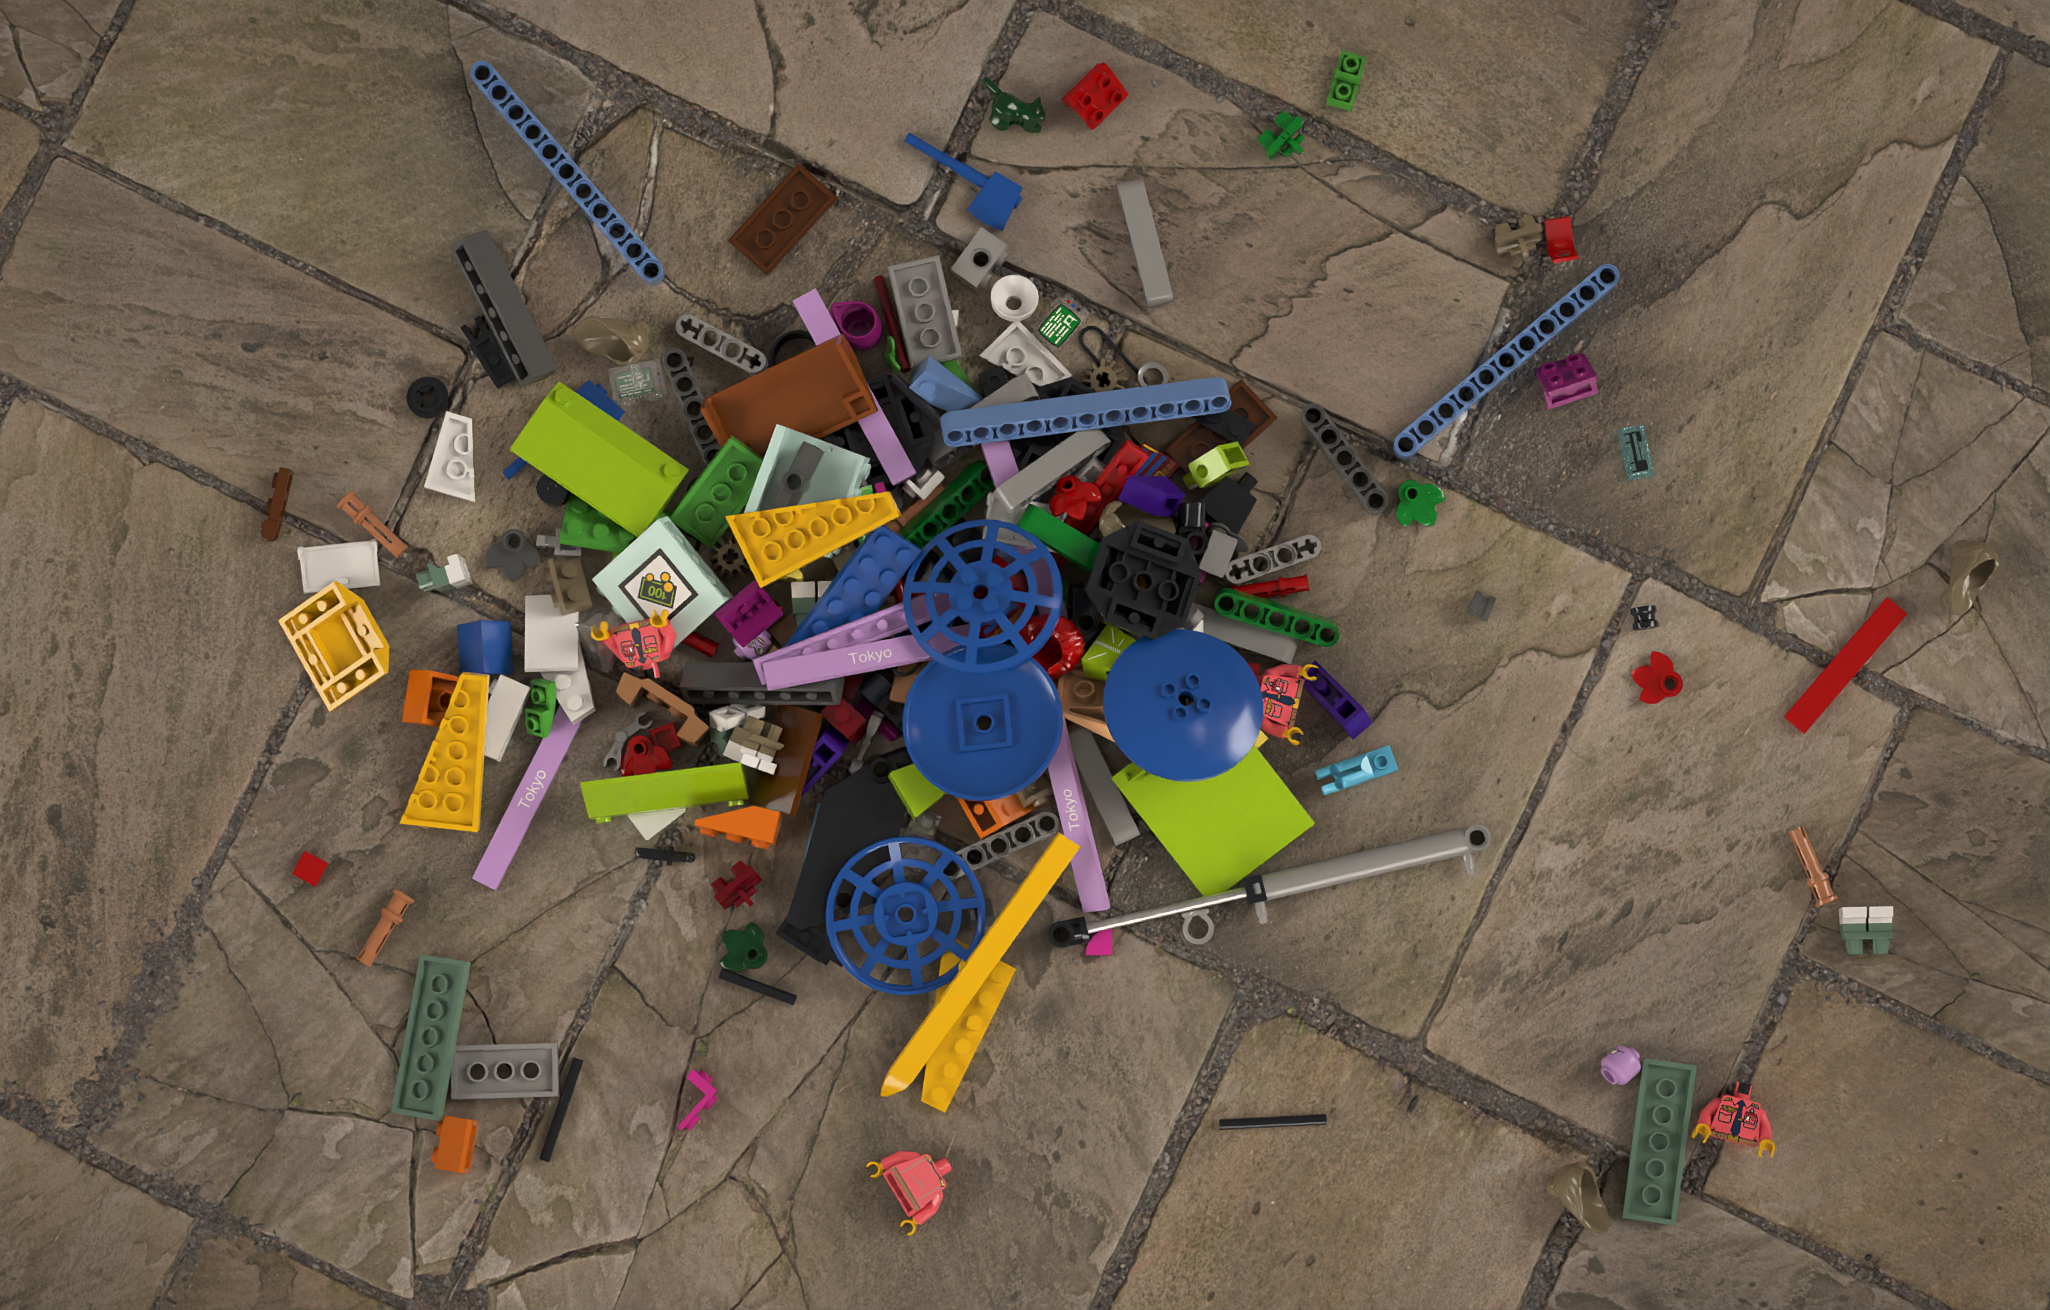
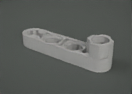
M685 314L678 318L675 325L676 331L685 340L750 373L752 376L770 368L769 359L761 351L693 315ZM692 321L691 325L700 331L697 335L690 330L685 333L684 323L689 324ZM709 332L717 334V342L712 346L705 345L704 337ZM731 344H737L740 347L739 354L733 358L728 357L726 354L727 348ZM759 359L761 365L759 367L754 366L752 369L754 361Z
M1305 535L1233 560L1228 564L1224 577H1220L1223 584L1236 587L1312 560L1320 553L1321 542L1313 535ZM1305 541L1308 544L1314 545L1315 548L1311 550L1312 554L1308 550L1298 554L1300 559H1297L1295 549L1302 548L1305 545ZM1280 549H1286L1290 552L1291 560L1288 563H1282L1277 558V553ZM1260 557L1266 561L1267 567L1265 571L1260 572L1254 569L1253 560ZM1245 561L1247 562V569H1248V571H1246V572H1245V569H1244V567L1246 566L1245 563H1244ZM1232 569L1238 571V580L1235 576L1230 577L1229 572H1231Z

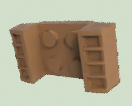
M623 673L616 693L631 708L635 709L644 693L647 692L645 695L647 699L660 707L663 703L669 706L668 711L679 720L683 721L685 717L687 718L677 734L682 741L698 747L710 735V728L698 718L697 712L692 706L649 678L640 680L630 674Z

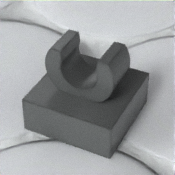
M990 898L984 899L986 906L985 927L991 926L995 922ZM977 908L966 909L970 930H975L977 927L978 910Z

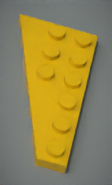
M882 492L725 517L759 587L764 588L902 515L891 493Z
M461 673L400 824L478 832L480 830L489 674Z
M957 939L954 940L966 950L970 947ZM949 950L941 956L939 976L948 972L961 960ZM999 960L926 1062L922 1102L946 1113L1016 968ZM951 982L937 989L935 1004Z

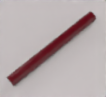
M879 275L874 278L875 286L890 336L895 342V354L901 368L900 371L901 373H906L911 370L884 276Z

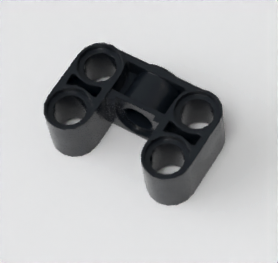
M875 671L859 687L858 692L882 712L903 734V711L905 704L901 703L903 710L899 715H891L888 712V705L893 702L889 699L892 685L878 671Z

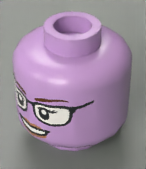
M764 630L745 647H741L733 637V643L737 647L734 652L743 661H746L748 658L752 660L760 657L771 648L772 642L770 638L772 635L767 630Z
M1617 1045L1603 1057L1601 1073L1611 1084L1625 1085L1639 1073L1641 1069L1640 1055L1633 1047L1627 1048L1623 1045Z

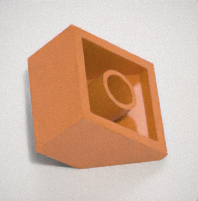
M410 669L402 722L439 728L460 677L430 670Z
M444 1115V1119L438 1122L436 1136H440L439 1147H434L432 1162L436 1163L435 1169L470 1174L479 1121Z

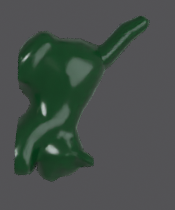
M983 78L985 87L994 95L992 114L989 118L993 127L1004 131L1012 124H1018L1027 132H1041V126L1038 123L1044 122L1045 112L1041 105L1040 97L1036 98L1032 103H1026L1012 94L1002 92L989 78Z

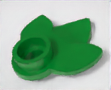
M1406 480L1401 483L1397 491L1399 504L1396 508L1397 519L1404 527L1408 526L1414 519L1422 525L1433 526L1437 518L1435 505L1443 502L1446 497L1442 490L1434 484L1427 483L1421 485L1415 480ZM1411 488L1415 490L1413 498H1409L1407 495L1408 490Z

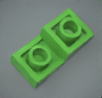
M1341 50L1326 105L1352 111L1367 57Z
M536 678L530 680L533 706L525 708V725L527 734L545 738L549 735L554 718L556 684L554 681Z

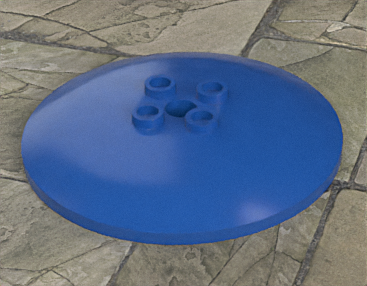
M1175 629L1155 640L1142 637L1120 654L1113 664L1105 683L1103 710L1105 721L1113 740L1133 763L1145 771L1164 779L1194 782L1211 779L1226 773L1240 763L1249 753L1261 729L1263 699L1259 683L1251 667L1231 646L1203 632ZM1187 695L1192 699V704L1184 706L1179 702L1178 697Z
M1002 643L991 647L978 648L976 664L999 662L1012 657L1019 651L1015 647ZM956 646L942 654L965 663L967 646ZM1032 657L1015 668L989 675H970L956 672L932 660L920 672L911 686L903 711L904 741L917 769L931 784L941 791L954 797L971 801L1002 799L1018 793L1031 785L1046 770L1055 756L1060 744L1063 728V711L1059 693L1049 674ZM982 717H989L992 720L991 727L987 730L978 729L977 723Z

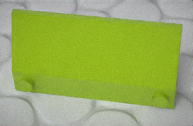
M560 381L545 397L510 447V451L636 537H639L654 523L683 487L689 473V469Z
M741 762L580 782L588 817L591 820H595L596 824L612 822L611 817L728 803V807H738L744 805L743 801L749 800L746 769Z

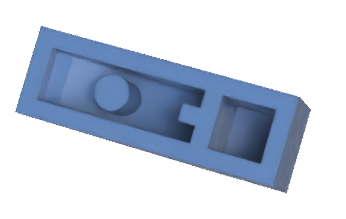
M928 356L912 372L909 388L929 404L948 412L970 409L985 399L931 356Z

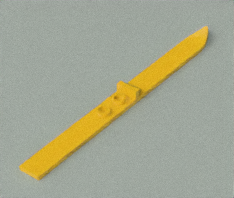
M1058 832L967 961L963 959L958 964L959 972L890 1067L883 1081L880 1096L888 1097L901 1092L913 1082L1080 848L1078 844Z

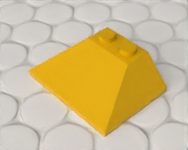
M338 581L332 582L278 620L329 712L388 673L389 644L365 601Z

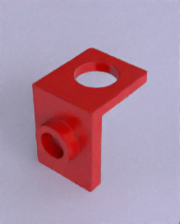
M1570 216L1544 220L1547 252L1552 263L1579 259L1578 253L1574 248Z

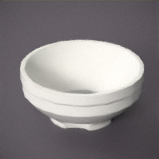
M1008 275L1002 277L994 284L990 299L993 310L998 316L1015 322L1027 319L1033 314L1038 305L1039 295L1036 286L1026 277ZM1009 299H1017L1021 302V307L1018 310H1011L1006 306V302Z

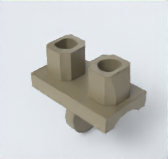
M1528 215L1518 220L1520 229L1511 231L1509 224L1505 222L1496 225L1495 249L1497 255L1510 252L1511 256L1520 254L1523 261L1529 259L1528 251L1536 249L1535 244L1543 242L1541 224L1536 223L1533 217Z

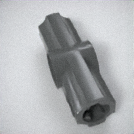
M803 441L788 472L783 475L782 484L768 510L799 504L803 494L810 487V480L825 453L823 450ZM794 475H798L801 478V486L796 490L791 486V478Z

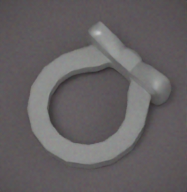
M1149 362L1139 369L1137 382L1140 387L1148 386L1143 380V374L1150 369H1155L1162 374L1163 382L1161 384H1167L1169 381L1167 369L1159 363Z
M1208 907L1181 913V916L1185 918L1182 924V932L1184 937L1193 944H1204L1212 938L1214 925L1211 918L1207 915L1209 913ZM1200 915L1208 924V932L1202 938H1194L1188 932V925L1193 916Z

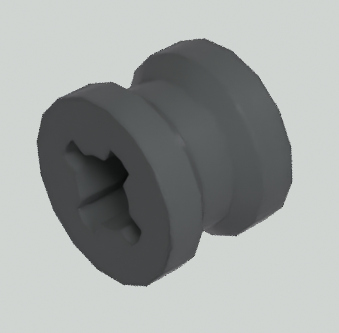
M1476 590L1467 615L1471 617L1476 615L1481 618V621L1487 622L1496 598L1493 596L1485 597L1480 591Z

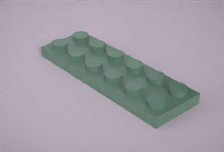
M420 954L391 1113L442 1121L470 962Z
M1648 1058L1642 1059L1621 1218L1676 1226L1696 1065Z

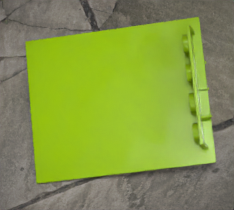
M1255 745L1234 768L1207 780L1182 782L1164 779L1145 771L1133 762L1112 776L1114 783L1203 896L1227 891L1315 824Z

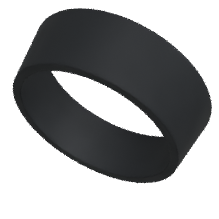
M794 330L781 335L771 348L769 357L770 367L776 365L777 353L787 341L803 338L815 343L810 333L804 330Z

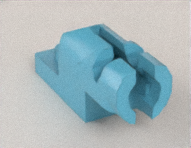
M1390 745L1315 770L1317 780L1329 776L1334 777L1335 782L1321 787V791L1325 796L1396 772L1398 767Z

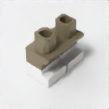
M748 715L744 728L735 726L723 755L774 775L777 765L772 763L776 750H781L784 747V744L777 742L783 728L769 722L765 723L763 720Z

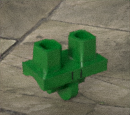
M1282 111L1274 121L1283 130L1278 138L1268 129L1258 138V142L1266 150L1265 155L1270 160L1276 156L1285 144L1287 147L1282 152L1285 157L1288 158L1292 152L1297 155L1302 154L1303 149L1300 143L1305 138L1299 133L1292 139L1295 133L1303 126L1302 122L1304 120L1298 115L1294 118L1289 113Z

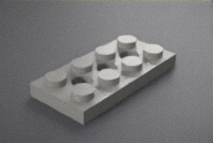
M558 1043L455 1046L451 1068L452 1100L559 1097ZM504 1063L509 1064L512 1068V1074L507 1079L500 1078L497 1073L498 1067ZM528 1063H535L539 1068V1073L535 1078H528L524 1073V1068ZM476 1064H481L485 1068V1076L480 1080H475L471 1076V1069Z

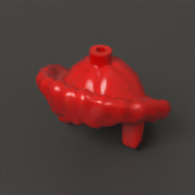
M1050 614L1032 616L1023 629L1018 632L1027 645L1034 641L1044 628ZM1060 616L1051 637L1032 657L1045 669L1050 678L1057 679L1062 675L1068 674L1081 662L1085 652V642L1079 627L1074 625L1071 620Z

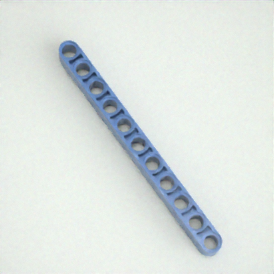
M486 61L474 63L470 69V76L478 89L647 285L654 286L660 284L665 276L660 261L493 66ZM486 69L490 71L487 79H477V73L480 70ZM498 89L507 91L505 98L502 100L493 98L495 91ZM514 109L523 110L524 113L520 119L514 120L510 118V114ZM532 128L540 130V135L536 139L527 138V133ZM548 148H555L557 150V155L552 159L544 157V152ZM568 167L574 169V174L571 178L564 179L561 177L563 169ZM581 188H590L591 194L589 197L582 199L577 196ZM597 208H607V215L604 218H596L594 213ZM620 226L625 229L622 237L614 238L611 236V232L615 227ZM634 246L642 249L641 255L637 258L628 256V251ZM650 266L659 268L657 276L653 278L645 276V271Z
M1604 264L1596 269L1403 430L1393 443L1394 454L1401 459H1409L1609 293L1619 281L1618 269L1611 264ZM1609 272L1613 276V282L1609 284L1603 283L1600 279V273ZM1585 288L1591 290L1593 299H1582L1580 290ZM1563 305L1570 306L1573 310V315L1571 317H1564L1561 315L1559 308ZM1542 322H1548L1552 325L1553 332L1544 334L1541 332L1539 325ZM1529 339L1533 344V349L1530 351L1521 349L1519 341ZM1501 356H1509L1513 361V365L1509 368L1501 366L1499 363ZM1487 372L1492 376L1493 382L1487 385L1483 384L1479 380V375ZM1462 389L1471 391L1473 399L1470 401L1461 400L1459 391ZM1442 406H1448L1451 408L1453 415L1450 418H1443L1440 416L1438 409ZM1419 424H1430L1433 430L1432 433L1429 435L1421 434L1418 430ZM1404 439L1410 441L1412 450L1409 452L1401 451L1398 447V442Z
M1220 377L950 411L941 417L940 423L944 443L951 447L1221 413L1228 410L1232 402L1226 380Z

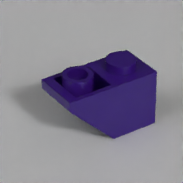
M1129 476L1119 499L1154 516H1175L1185 494L1166 476Z

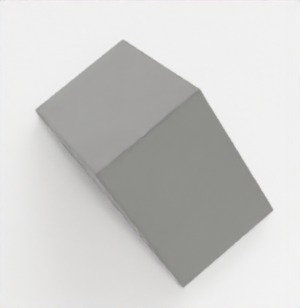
M1213 530L1208 539V548L1201 554L1198 566L1201 570L1223 578L1238 539Z

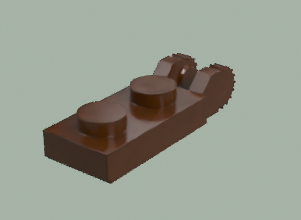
M280 467L279 473L275 472L273 476L272 488H275L273 499H268L266 513L269 516L267 520L262 522V530H260L263 539L269 540V542L276 541L281 530L294 475L293 471L288 468Z

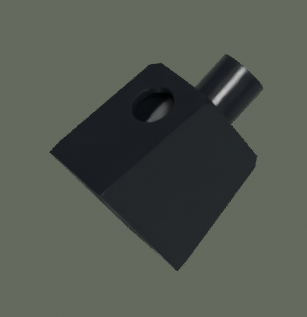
M1245 472L1237 483L1230 477H1226L1198 503H1205L1206 517L1214 523L1226 525L1232 533L1238 535L1257 501L1250 494V491L1258 481L1248 472Z

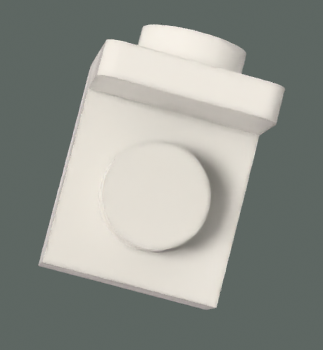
M929 466L921 470L920 474L916 476L914 483L910 479L902 481L904 484L902 489L911 498L917 496L925 500L945 477L937 469Z

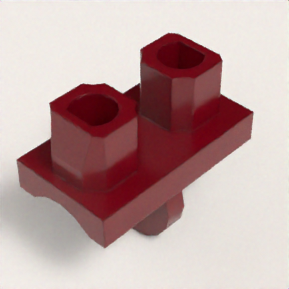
M738 861L731 868V872L736 877L733 881L727 884L720 877L711 883L715 893L714 898L725 910L732 904L738 908L744 902L751 907L754 903L750 897L757 892L754 886L762 881L751 866L748 867L742 861Z

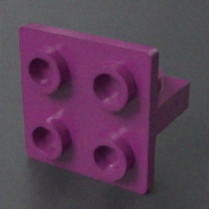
M1584 353L1571 354L1566 359L1548 362L1534 369L1548 410L1598 394L1596 385L1598 380L1597 374Z
M754 580L729 602L724 604L714 615L732 634L741 647H745L783 615V612L764 589L759 587L757 581Z

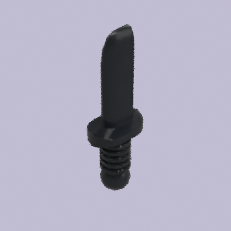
M669 846L668 850L635 848V855L637 857L667 861V866H672V861L688 863L695 861L694 853L673 851L674 846Z

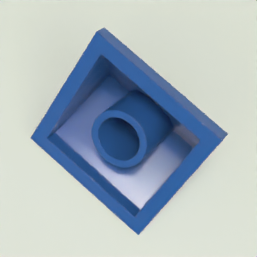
M480 620L457 625L460 675L463 672L489 674L490 676L514 674L510 621Z

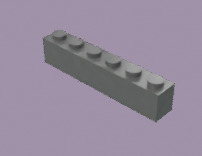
M488 230L462 237L450 249L520 386L524 387L546 379L558 368L519 293L518 287L514 284L494 240L491 238Z
M685 662L680 689L684 702L687 704L840 705L845 679L844 677H838L768 691L767 685L761 684L753 662Z

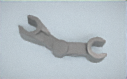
M874 710L873 715H871L867 726V735L862 742V748L858 757L854 758L851 763L850 773H854L863 767L864 761L862 760L867 749L871 746L872 737L882 722L883 713Z
M646 712L638 713L635 722L616 733L614 745L603 760L604 768L607 767L608 760L613 758L617 761L614 771L616 772L620 769L624 743L640 729L647 730L653 724L652 720L645 726L639 723L640 718L647 714Z

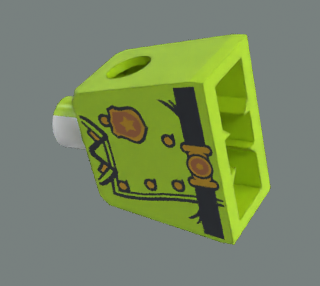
M1238 441L1219 445L1188 465L1191 472L1183 476V481L1190 490L1197 486L1200 488L1212 486L1249 466L1250 463Z

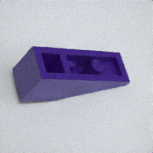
M1315 660L1312 664L1318 668H1310L1307 674L1309 677H1317V679L1311 681L1302 676L1300 679L1305 680L1303 687L1336 724L1354 740L1373 722L1365 709Z
M830 724L817 737L801 798L841 756L849 743Z

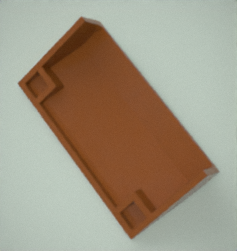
M842 333L704 398L700 411L721 448L732 435L756 453L765 457L776 424L820 439L878 412V408L856 355Z

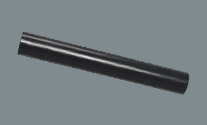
M721 969L719 979L791 1005L795 1004L797 998L795 994L726 969Z

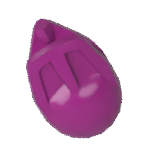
M861 301L835 302L831 305L829 314L840 334L843 333L851 347L858 350H870L880 342L882 323L879 315L870 305Z

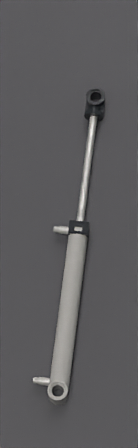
M1480 824L1267 874L1246 877L1242 879L1244 886L1242 888L1090 923H1086L1084 916L1057 921L1050 926L1048 939L1054 947L1062 949L1090 942V933L1241 898H1247L1248 906L1254 905L1259 923L1264 924L1268 922L1265 902L1268 900L1462 856L1467 875L1471 876L1476 873L1472 853L1483 851L1491 841V834L1485 826ZM1474 831L1480 832L1484 837L1483 844L1480 846L1473 845L1470 841V834ZM1063 927L1068 931L1069 937L1066 941L1058 942L1054 939L1053 933L1057 928Z

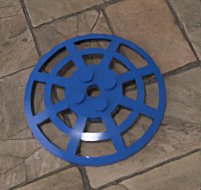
M979 519L963 522L948 528L934 537L924 546L913 562L904 586L903 605L905 618L910 632L918 645L930 658L940 665L953 671L970 675L1001 673L1029 660L1051 637L1062 610L1063 586L1060 572L1051 553L1030 532L1015 524L1000 520ZM988 526L985 540L968 541L953 548L945 539L949 535L966 528ZM999 527L1020 534L1029 540L1036 549L1022 556L1013 547L996 541ZM937 545L944 553V556L934 566L928 582H913L921 561ZM983 547L980 561L966 565L958 555L969 549ZM994 549L1009 554L1016 561L1002 569L997 564L991 562ZM1042 557L1046 560L1052 575L1053 597L1037 594L1036 578L1030 564ZM950 561L958 571L952 578L951 583L936 582L940 571ZM1022 569L1027 577L1028 593L1015 591L1010 580L1011 576ZM980 587L988 589V595L984 599H976L974 597L975 591ZM911 593H926L927 610L933 623L922 633L917 628L912 614ZM934 593L949 594V601L952 607L940 617L935 608ZM1012 603H1026L1022 615L1012 625L1005 616ZM1035 605L1051 608L1044 628L1035 640L1027 645L1018 632L1029 621ZM958 616L970 624L968 637L953 632L946 625ZM997 622L1004 631L993 637L979 639L980 627ZM940 631L951 641L967 646L965 663L944 656L928 642ZM1010 639L1019 651L1012 657L999 662L976 664L978 648L995 646Z
M890 837L862 848L840 869L832 883L827 898L826 928L830 944L837 958L846 970L860 982L888 994H922L948 984L959 972L958 964L960 961L945 974L924 983L920 967L937 960L947 950L951 951L961 960L967 961L982 940L985 932V900L974 872L953 850L939 842L923 837ZM899 844H920L936 849L943 854L934 865L919 859L901 858ZM889 846L890 861L876 866L864 877L850 870L856 862L867 854L881 847ZM951 860L958 864L968 877L974 889L975 897L959 898L954 884L943 873V870ZM903 866L921 868L928 871L920 884L905 881ZM891 868L893 869L895 883L889 885L884 890L870 882L880 873ZM937 878L947 888L952 900L935 901L929 889ZM843 879H846L857 886L851 899L850 918L834 921L835 898ZM863 891L876 899L874 913L858 916L859 901ZM910 907L914 912L912 918L909 920L900 919L898 916L900 908ZM977 908L976 932L970 947L966 950L954 941L961 925V909ZM954 911L953 923L949 934L946 935L935 927L938 913ZM875 924L882 935L874 948L862 934L861 926ZM852 928L858 944L869 955L860 969L844 952L836 932ZM928 936L941 944L932 953L919 958L917 944L924 941ZM890 943L906 946L908 960L893 959L883 955ZM877 962L893 968L910 969L913 985L890 984L877 980L869 974Z

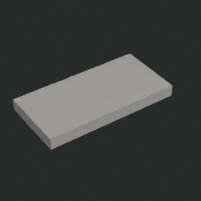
M939 255L888 266L911 370L916 369L928 356H931L938 363L962 359V352Z

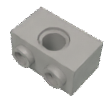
M981 227L952 266L951 274L976 292L980 286L985 288L993 277L990 274L996 265L1000 267L1008 257L1006 253L1007 244ZM985 255L989 261L987 265L979 267L974 263L975 257Z

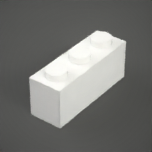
M500 675L499 679L493 680L488 692L492 695L487 707L484 756L500 762L531 694L530 687L503 675Z

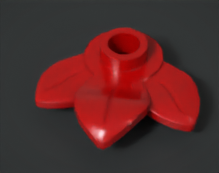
M1067 475L1060 478L1056 483V493L1050 500L1049 509L1054 517H1058L1066 512L1070 517L1081 521L1084 518L1087 503L1099 502L1102 500L1099 489L1093 483L1081 482L1076 476ZM1072 485L1070 489H1064L1066 486Z
M1652 651L1650 666H1641L1631 671L1634 682L1643 688L1639 700L1646 704H1657L1664 697H1674L1683 688V680L1678 673L1674 672L1672 660L1657 651ZM1669 679L1674 682L1672 689L1665 687L1664 683L1666 680Z
M645 735L632 737L628 742V751L621 757L620 770L623 777L632 774L657 773V769L666 770L672 768L668 752L661 746L653 745L652 740ZM637 744L643 745L644 751L642 753L636 750Z

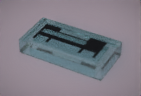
M1644 424L1618 429L1617 434L1627 481L1654 477Z

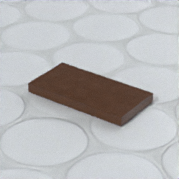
M798 163L731 236L728 242L768 277L838 198Z
M1241 379L1229 390L1232 402L1229 409L1255 424L1242 447V450H1244L1277 419V416ZM1195 421L1164 452L1169 458L1180 465V469L1186 475L1191 472L1188 468L1191 462L1215 447L1231 442Z
M778 705L773 724L783 728L777 742L784 744V747L781 750H776L772 763L777 765L774 775L760 770L752 804L778 811L787 816L796 817L824 714L796 705Z

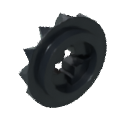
M421 377L410 385L406 399L408 407L416 416L429 419L438 417L447 408L449 395L446 386L439 379ZM433 390L432 397L437 404L428 402L423 406L424 399L418 393L428 394Z

